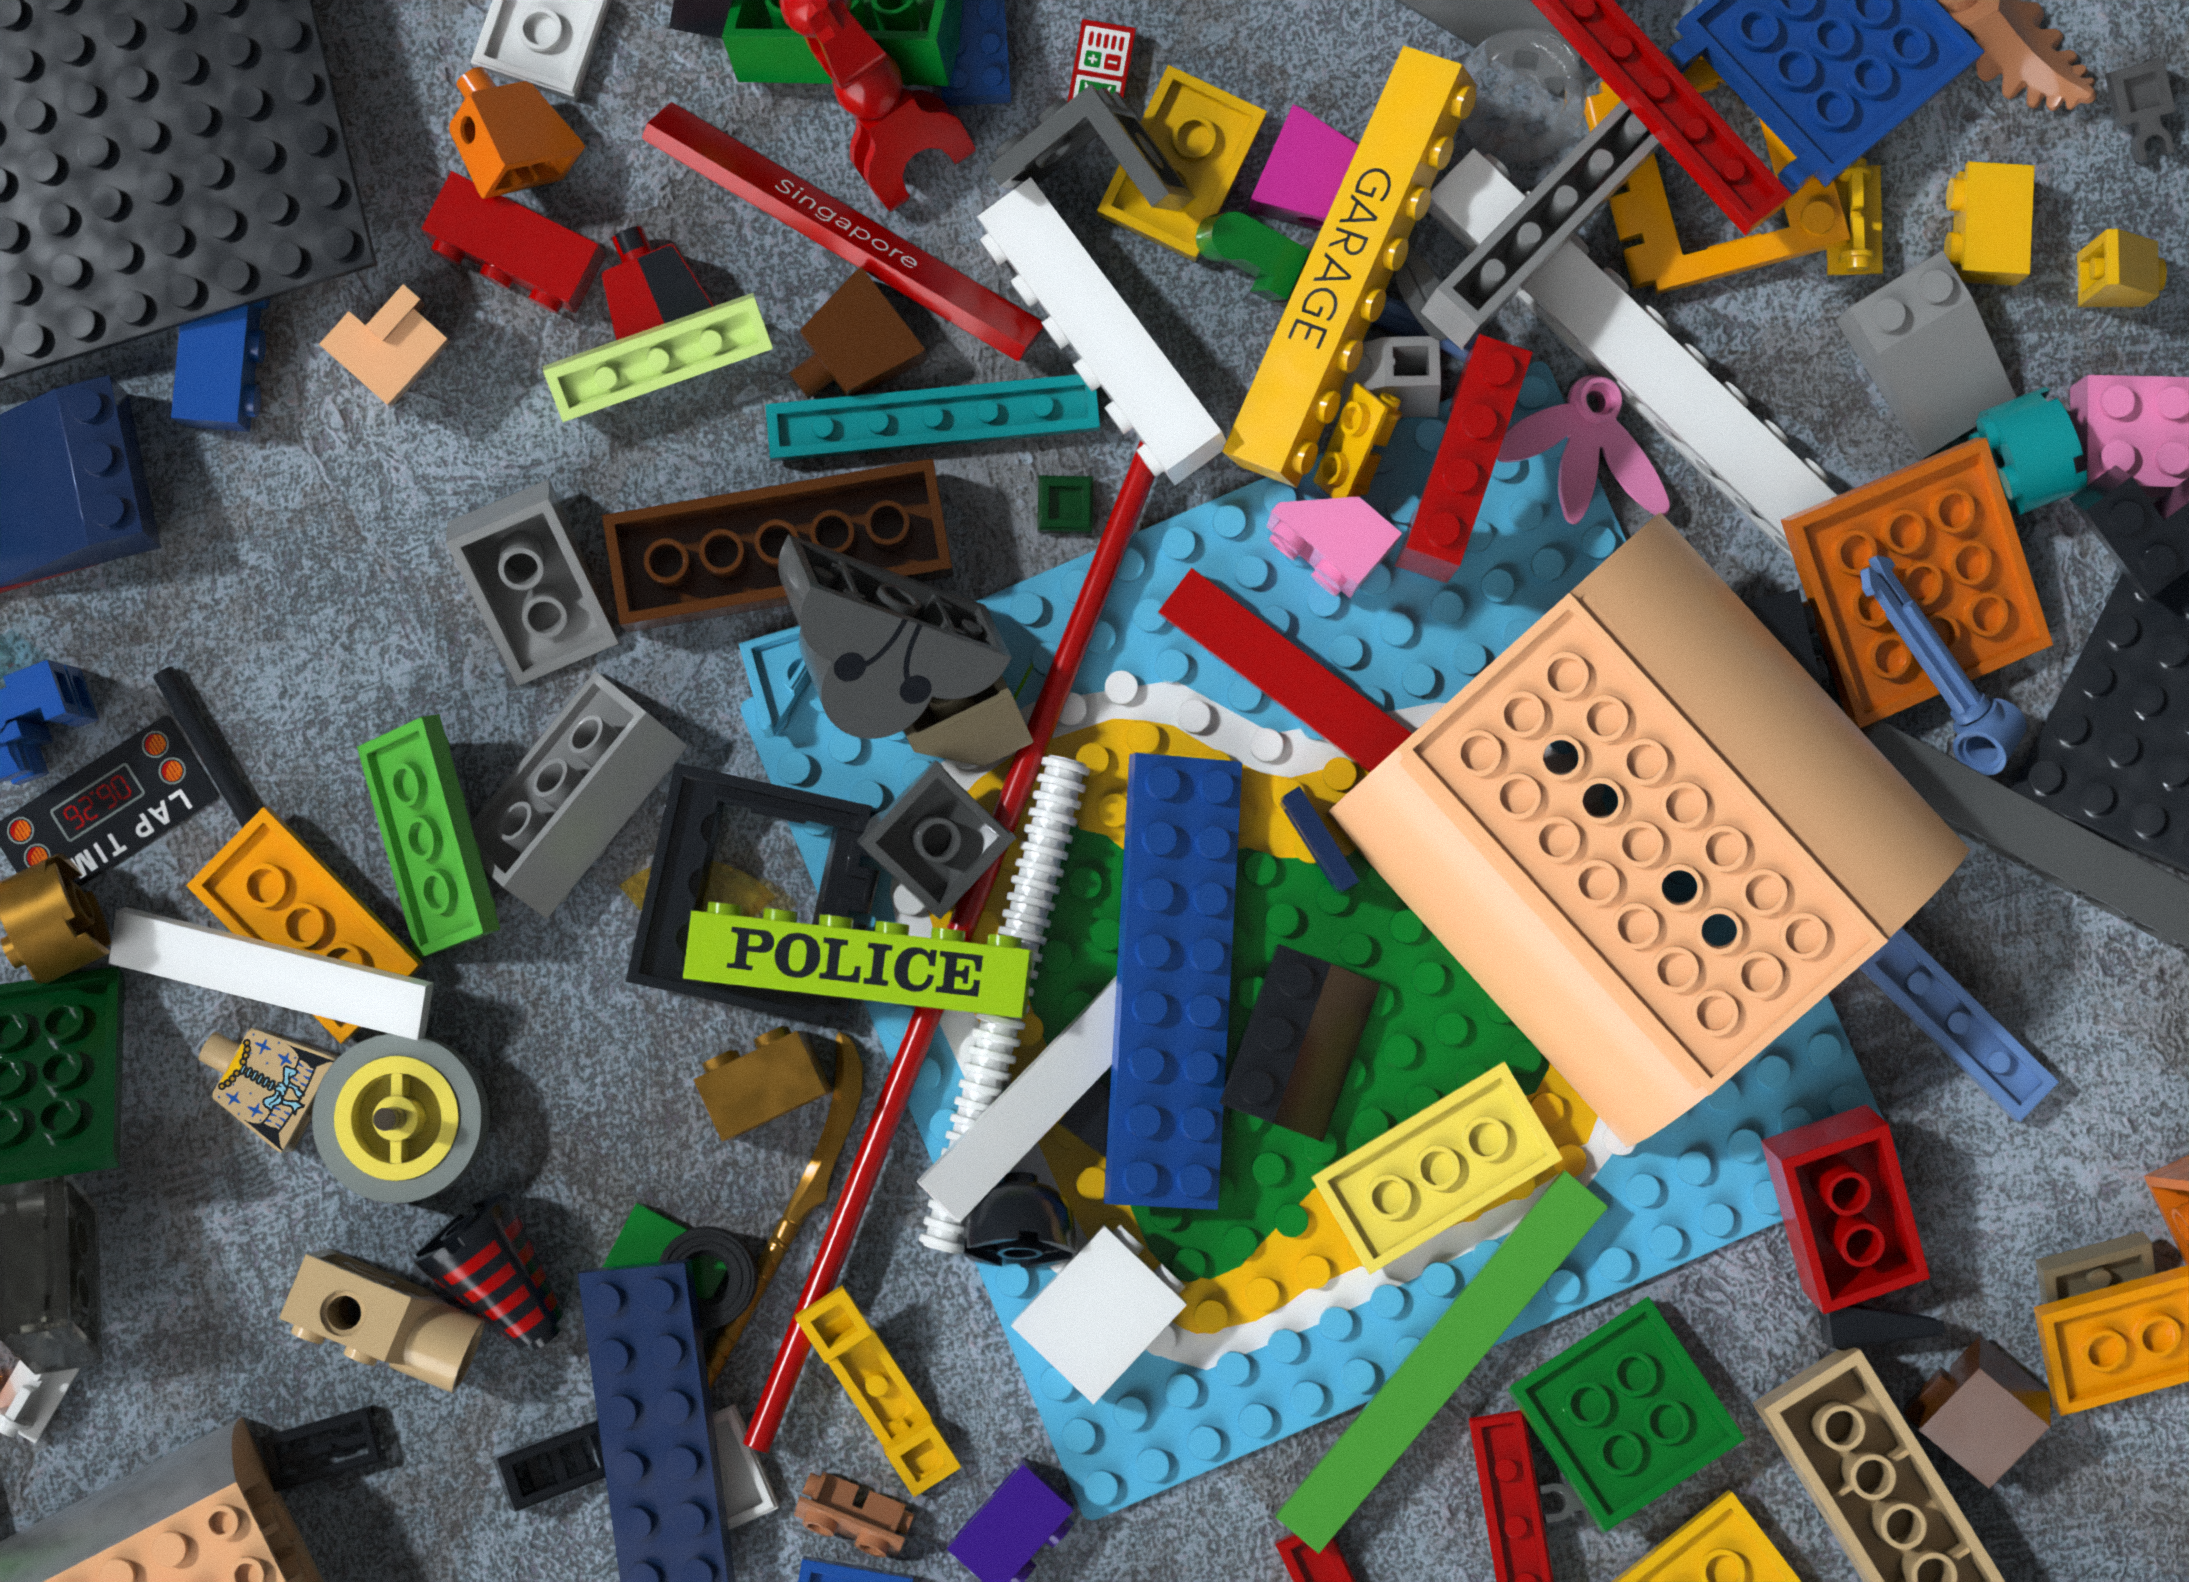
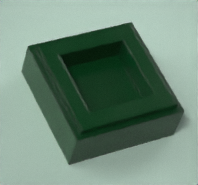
M1038 475L1037 533L1092 534L1093 476Z

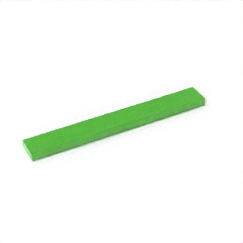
M1562 1170L1274 1514L1275 1517L1319 1554L1605 1212L1608 1206L1566 1170Z

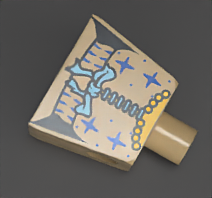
M250 1028L241 1044L217 1031L213 1032L201 1049L198 1060L223 1074L213 1091L212 1098L272 1148L280 1153L294 1151L312 1120L313 1104L318 1087L330 1066L340 1055L263 1028Z

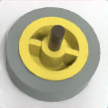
M393 1034L366 1039L338 1057L330 1066L318 1087L312 1112L314 1140L328 1170L340 1183L354 1193L384 1203H408L427 1199L457 1184L477 1162L487 1139L490 1120L489 1103L484 1085L474 1067L460 1052L450 1045L429 1036L413 1040Z

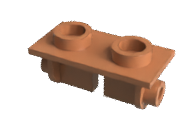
M825 1471L822 1472L821 1476L810 1472L802 1493L812 1497V1499L800 1496L794 1516L803 1519L802 1524L804 1527L819 1535L832 1537L836 1532L856 1540L854 1544L856 1548L875 1557L884 1558L887 1553L898 1557L905 1538L895 1534V1532L907 1535L915 1515L904 1510L906 1504L870 1490L863 1508L860 1509L852 1506L859 1489L858 1485L828 1474Z

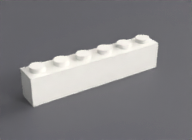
M1031 177L977 216L987 234L979 239L998 266L1007 260L1015 270L1017 276L1010 280L1016 291L1029 308L1038 302L1049 317L1041 322L1043 327L1060 350L1070 344L1079 356L1080 360L1074 363L1073 367L1092 392L1101 386L1112 402L1104 407L1123 434L1133 429L1144 445L1136 451L1155 477L1165 472L1175 486L1222 452L1226 439L1220 428Z

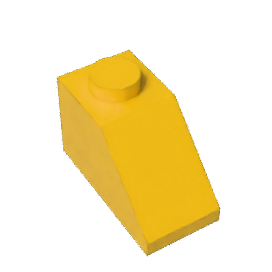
M2106 229L2077 253L2078 307H2144L2159 296V291H2162L2165 287L2167 276L2165 259L2159 258L2158 241L2121 229Z

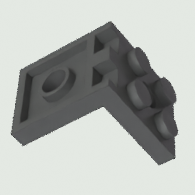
M1091 84L1069 102L1063 98L1050 105L1038 117L1042 123L1026 137L1020 133L1003 143L995 152L999 159L986 168L999 187L1015 189L1030 177L1038 185L1100 135L1151 207L1179 211L1195 198L1119 92L1115 91L1111 94L1105 88H1100L1097 91Z

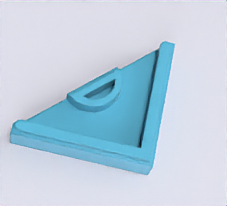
M799 625L738 643L766 738L775 736L811 678L800 652Z

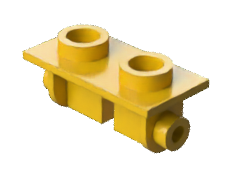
M1861 158L1834 180L1851 240L1846 245L1826 250L1827 276L1883 274L1881 165H1867V159Z
M1354 382L1313 482L1332 498L1361 497V495L1368 494L1370 483L1382 458L1377 452L1371 450L1373 445L1387 446L1395 425L1402 416V412L1399 410L1401 400L1388 393H1381L1379 398H1377L1360 383Z

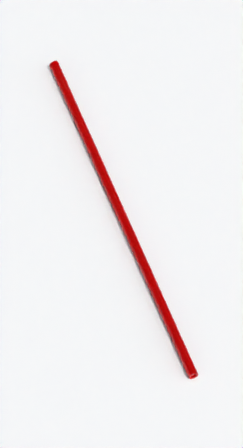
M1141 440L1138 444L1137 449L1144 445ZM1137 451L1134 454L1028 721L1027 728L1034 743L1017 750L992 812V816L1013 834L1041 767L1042 757L1046 754L1155 479V476L1148 469ZM1008 847L955 905L946 929L966 931L965 942L971 943ZM915 1006L742 1442L752 1449L764 1453H769L812 1345L794 1315L832 1292L940 1022L943 1009Z

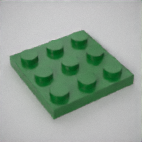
M1649 1296L1507 1389L1603 1534L1745 1440V1437Z

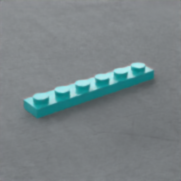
M1079 374L765 404L771 462L1100 431L1097 390L1095 389L1092 392Z

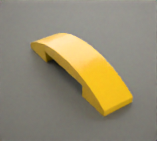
M843 1285L794 1315L824 1363L829 1364L882 1444L885 1455L913 1497L921 1494L961 1468L959 1460L911 1382L868 1318Z

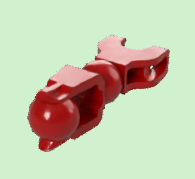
M779 0L785 23L794 32L804 36L811 53L832 79L839 105L846 112L854 116L856 130L850 143V160L889 212H893L910 198L902 177L907 162L915 153L927 148L942 149L952 159L954 164H959L976 151L961 121L947 108L946 104L937 94L925 90H907L903 87L904 84L897 62L888 53L883 51L850 13L851 0Z

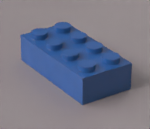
M963 0L960 41L949 86H941L942 101L947 107L1011 103L1005 0Z

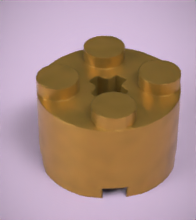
M58 853L0 881V920L7 933V936L1 938L3 951L14 968L17 969L26 965L37 984L49 983L110 952L106 946L111 944V935L102 909L92 890L84 894L82 889L74 883L73 880L82 876L77 866L62 853Z

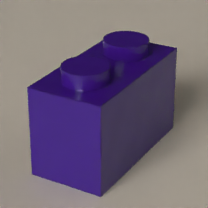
M1024 1458L949 1541L947 1550L982 1582H1024L1037 1566L1031 1560V1557L1044 1543L1054 1548L1074 1525V1522L1068 1517L1074 1510V1503Z

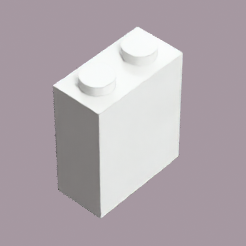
M1103 1224L1011 1323V1327L1093 1405L1187 1305L1186 1301L1179 1295L1186 1286L1162 1263L1155 1270L1147 1265L1138 1256L1145 1247L1121 1224L1114 1231Z

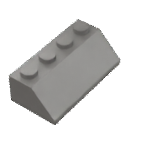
M595 670L472 820L471 827L475 841L480 849L483 869L503 888L548 919L557 906L567 899L572 888L593 862L603 855L607 845L628 819L639 811L642 802L664 775L674 768L678 758L687 749L688 745Z

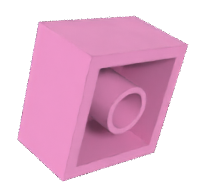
M2087 375L2070 387V419L2076 430L2083 455L2073 458L2076 474L2087 470V485L2116 465L2134 478L2147 497H2163L2189 477V377Z

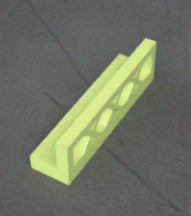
M754 293L544 365L543 372L562 422L769 351L773 347Z

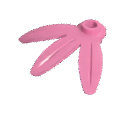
M1591 374L1578 379L1569 390L1568 404H1560L1535 412L1521 419L1506 431L1497 456V460L1502 463L1530 459L1553 447L1565 437H1568L1559 466L1558 495L1563 516L1570 524L1575 525L1581 521L1591 502L1597 480L1600 449L1618 483L1640 506L1655 516L1659 512L1666 516L1670 511L1668 496L1656 470L1634 438L1616 420L1622 405L1621 391L1612 380L1602 375ZM1587 394L1597 398L1599 403L1597 412H1593L1589 408L1586 401Z

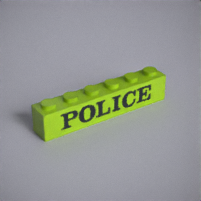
M708 902L707 912L691 910L683 972L684 979L1026 1019L1034 952L1030 949H1021L1022 938L988 934L987 944L965 942L966 931L932 928L931 938L909 936L910 925L876 921L874 932L852 929L853 918L832 915H820L819 925L797 923L798 912L764 908L763 919L741 916L742 906L735 904Z

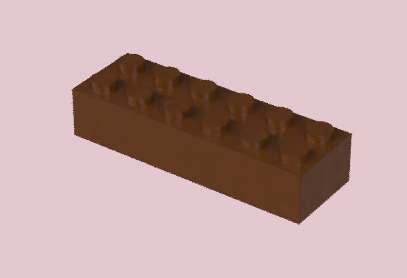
M933 458L602 515L619 623L628 633L790 605L778 572L779 555L788 534L920 582L954 577Z

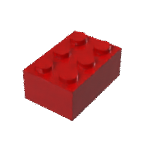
M1867 1104L1761 1140L1803 1292L1823 1314L1930 1278L1889 1124Z

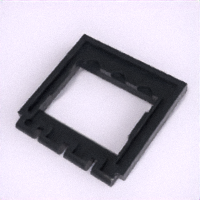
M675 763L625 982L823 1025L826 1014L848 1018L852 999L695 981L684 979L683 972L691 910H701L724 803L731 806L751 809L750 813L804 825L808 821L833 827L812 921L813 925H819L820 915L848 918L849 910L871 915L881 871L859 866L861 856L872 857L856 841L864 833L867 823L872 818L870 817L872 806ZM853 922L852 929L867 931L868 925Z

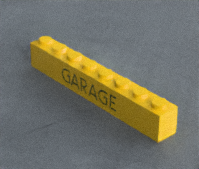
M1403 45L1223 447L1222 452L1239 467L1295 488L1298 487L1302 476L1308 474L1313 468L1318 454L1317 442L1325 424L1332 422L1339 410L1341 401L1340 391L1348 373H1352L1360 363L1363 354L1362 341L1370 323L1375 322L1384 309L1386 302L1385 290L1394 271H1398L1406 260L1409 248L1408 238L1416 220H1421L1429 208L1431 201L1430 189L1438 171L1443 170L1451 159L1454 148L1453 137L1461 119H1466L1474 107L1476 100L1475 88L1477 85L1463 64Z

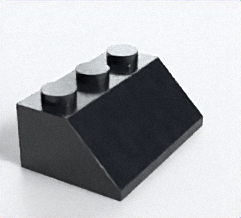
M1277 944L1273 950L1228 1072L1219 1104L1323 1142L1381 984L1332 963Z

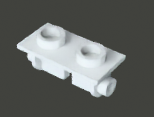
M45 1317L0 1393V1433L11 1438H15L18 1433L36 1444L94 1345Z

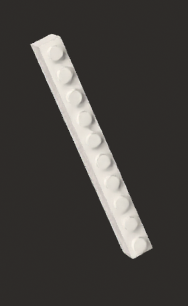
M1473 148L1431 190V201L1427 211L1472 253L1531 192L1526 191L1522 194L1508 181L1510 173L1496 157L1489 153L1483 157ZM1574 234L1515 296L1598 375L1612 380L1620 389L1622 398L1794 562L1781 519L1838 496L1826 485L1829 481L1826 473L1812 460L1804 458L1801 461L1787 448L1786 445L1789 443L1786 435L1769 420H1764L1761 423L1746 408L1749 402L1744 394L1727 381L1723 384L1718 382L1706 370L1709 364L1705 357L1690 344L1685 343L1681 346L1666 332L1669 329L1666 320L1648 305L1641 308L1627 294L1629 287L1622 277L1608 267L1602 271L1587 256L1590 251L1584 241Z

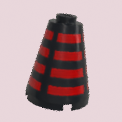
M499 1190L473 1204L477 1211L470 1213L466 1217L460 1213L447 1223L415 1254L417 1258L413 1259V1261L422 1272L478 1317L484 1319L488 1325L518 1349L531 1345L534 1350H537L549 1343L561 1331L557 1323L562 1318L563 1311L511 1198L505 1190Z

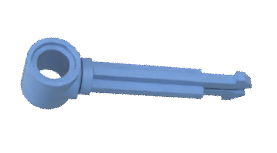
M1879 555L1869 558L1868 561L1871 567L1860 571L1862 590L1867 597L1874 595L1885 611L1886 617L1951 708L1950 715L1955 721L1953 729L1957 733L1953 742L1955 757L1960 763L1983 775L1999 773L2007 764L2026 732L2027 723L2024 715L2012 703L2000 698H1987L1983 692L1977 691L1915 600L1911 599L1893 573L1892 569L1895 564L1892 559Z

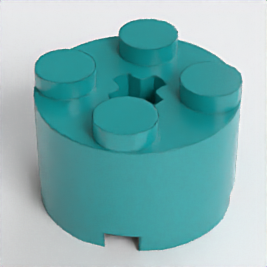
M2042 387L1980 411L1976 419L1978 432L1969 435V440L1976 437L1987 438L2010 512L2013 511L2018 515L2076 494L2087 486V470L2076 474L2073 458L2083 455L2076 430L2058 398L2050 401L2046 400L2050 391L2047 387Z

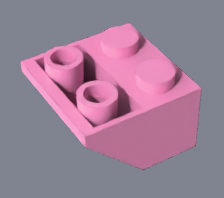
M1359 496L1279 502L1271 511L1266 526L1273 533L1269 541L1281 553L1291 560H1295L1298 555L1301 556L1315 569L1311 576L1322 588L1335 597L1342 591L1349 598L1354 595L1391 552L1402 534Z

